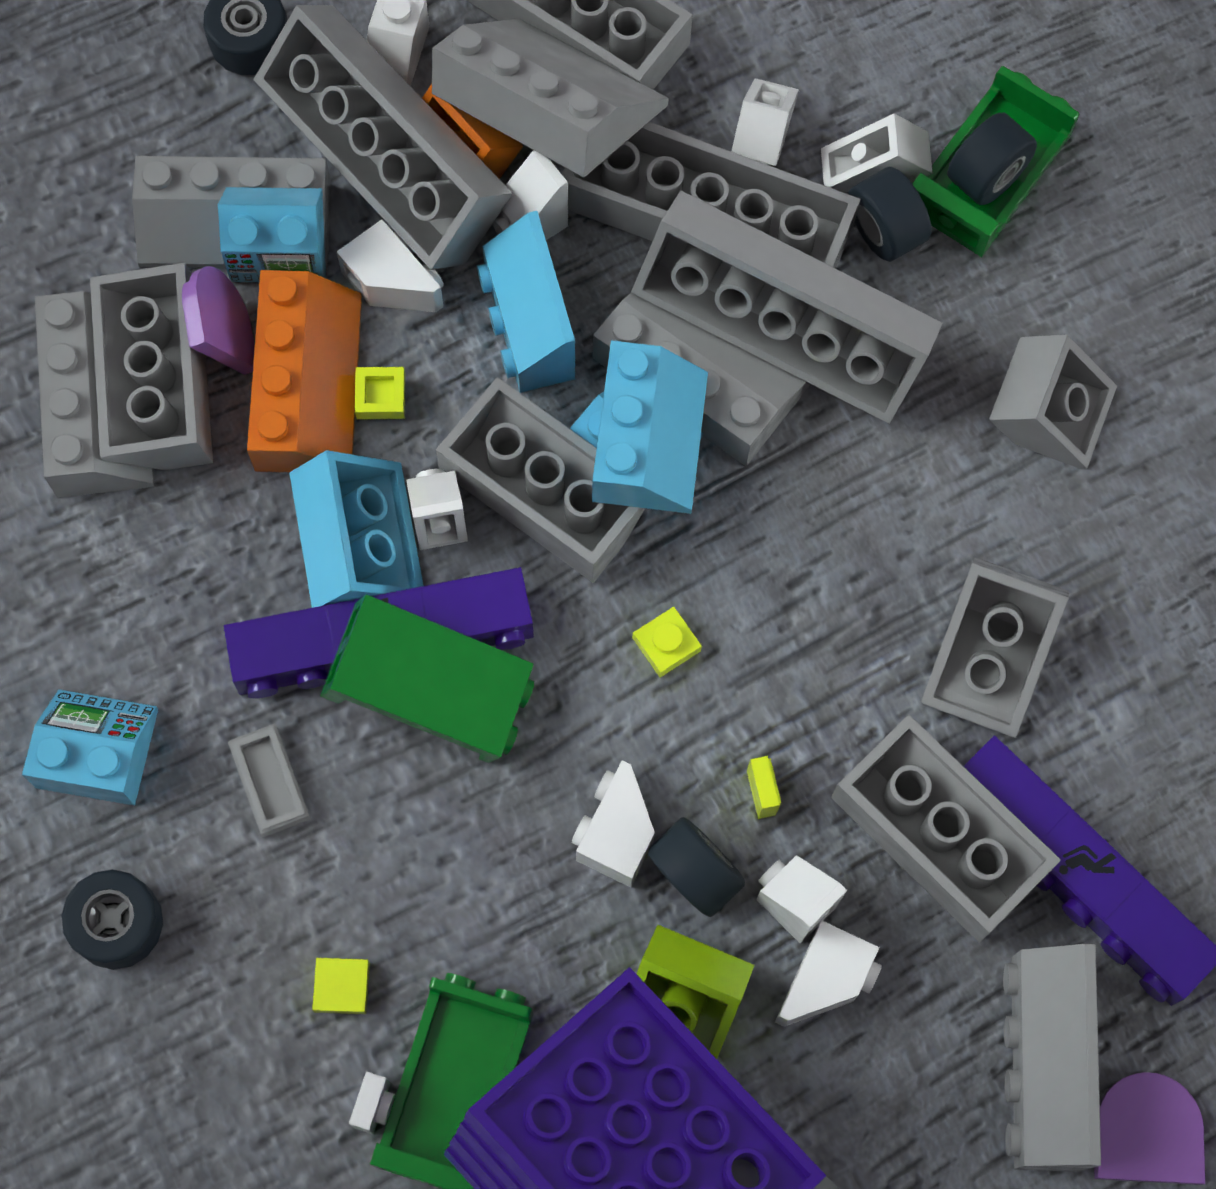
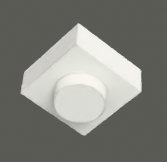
M366 1071L349 1121V1125L353 1128L374 1135L377 1123L386 1125L395 1099V1094L388 1092L391 1083L386 1077Z

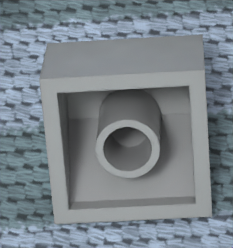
M1068 335L1020 337L989 420L1015 445L1079 469H1087L1117 385Z

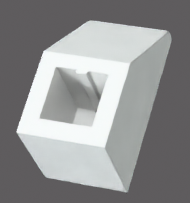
M383 219L336 251L341 273L362 294V298L369 306L437 312L443 308L441 288L444 286V283L435 269L431 270L426 264L422 266L413 255L415 252L396 232L389 228Z
M622 760L616 773L607 770L594 796L601 803L593 818L584 815L571 843L578 846L576 850L577 862L631 888L648 854L649 848L653 844L655 831L632 766Z

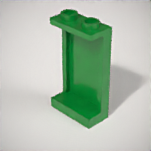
M1001 66L995 75L990 89L933 163L932 174L925 176L920 173L912 183L925 204L931 226L978 256L983 257L1070 138L1079 118V112L1073 109L1065 99L1052 96L1034 85L1024 74L1013 72L1005 66ZM997 113H1007L1035 138L1037 148L1028 166L1003 194L989 204L978 205L949 179L947 175L948 167L957 150L978 126Z
M366 594L354 605L320 697L337 704L344 700L350 701L480 754L479 760L490 763L501 758L502 754L507 755L514 745L518 727L514 726L513 722L518 708L523 709L532 694L534 681L529 679L534 664Z
M446 973L444 980L435 977L431 978L429 984L430 993L381 1142L380 1144L376 1143L370 1165L441 1189H473L447 1160L444 1152L449 1147V1143L456 1134L460 1123L464 1120L468 1109L518 1066L534 1015L532 1008L524 1006L526 997L496 988L494 996L474 990L475 981L453 973Z

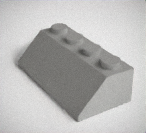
M135 157L132 202L139 267L153 268L185 263L188 268H203L206 266L226 268L220 248L218 203L226 187L322 188L326 270H328L332 184L326 158Z
M185 263L90 277L100 458L103 461L160 470L213 463L206 355L189 347L182 305V287L184 283L189 282L192 275Z
M80 291L35 296L44 478L57 498L155 487L153 468L107 462L100 458L91 293Z
M498 377L436 449L439 469L445 472L455 470L459 486L592 583L596 581L624 546L645 509L592 502V480L597 448Z
M909 714L837 784L831 796V799L979 943L1061 861Z
M1096 944L1022 949L1011 957V963L1005 964L1003 973L1005 995H1012V1016H1006L1004 1023L1005 1047L1013 1048V1069H1007L1005 1074V1097L1007 1102H1013L1014 1124L1008 1123L1006 1127L1005 1145L1007 1156H1014V1169L1079 1172L1101 1166Z

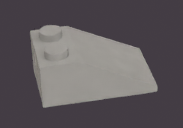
M975 557L921 703L1016 738L1068 602L1069 591Z

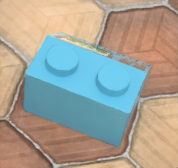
M226 187L218 203L221 254L231 282H260V270L309 271L326 278L322 188Z
M58 690L34 726L22 775L37 789L135 806L158 713L157 706Z

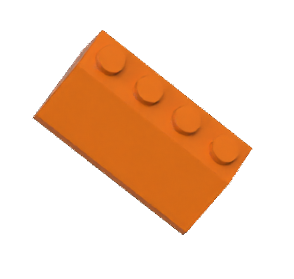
M260 270L247 452L256 472H291L326 450L353 455L355 371L359 361L362 294L309 271Z

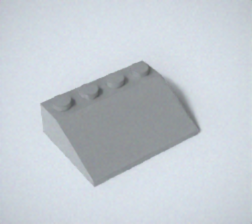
M521 19L465 24L432 48L433 95L582 177L588 175L668 106V97Z
M633 293L627 295L593 335V359L605 368L608 366L611 340L662 346L707 371L708 378L701 432L703 437L744 466L749 464L811 385Z

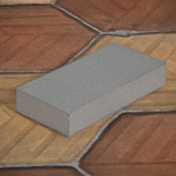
M276 723L228 741L262 837L311 819Z

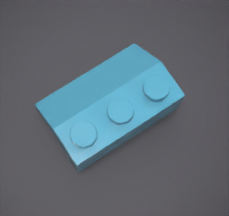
M538 211L529 212L483 245L484 264L477 266L483 294L492 292L495 306L488 308L495 336L503 334L507 349L500 350L507 379L516 377L520 393L575 379V338Z
M611 340L592 480V502L692 513L708 378L707 371L662 346Z
M326 450L289 473L312 608L360 599L366 594L375 596L424 586L400 462Z

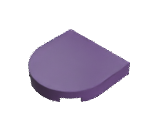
M206 266L191 273L189 282L184 283L182 287V305L189 347L244 375L253 372L255 345L250 318L242 297L231 280L219 269Z
M1150 1072L1129 1075L1113 1084L1100 1100L1101 1166L1094 1167V1179L1205 1184L1203 1119L1195 1099L1188 1090L1170 1077Z

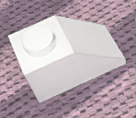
M377 0L368 26L367 42L410 86L429 30L426 0Z
M755 78L743 100L731 152L767 165L776 166L783 149L799 89Z
M895 113L821 148L824 186L841 192H849V189L886 167L898 169L911 183L915 181L920 173L925 176L932 174L928 131Z
M534 150L505 185L513 194L493 222L497 234H500L524 215L533 211H538L546 240L568 227V182L548 157Z
M428 469L418 473L416 478L406 479L419 549L425 550L467 542L464 511L455 470L445 472L442 469Z
M796 855L787 865L779 859L762 875L758 882L764 888L759 892L756 900L801 944L819 926L820 922L824 921L834 911L847 892V889L841 883Z
M821 921L813 935L775 1023L785 1027L849 1004L858 997L861 990L869 994L882 967L881 964L874 962L880 947L827 922Z

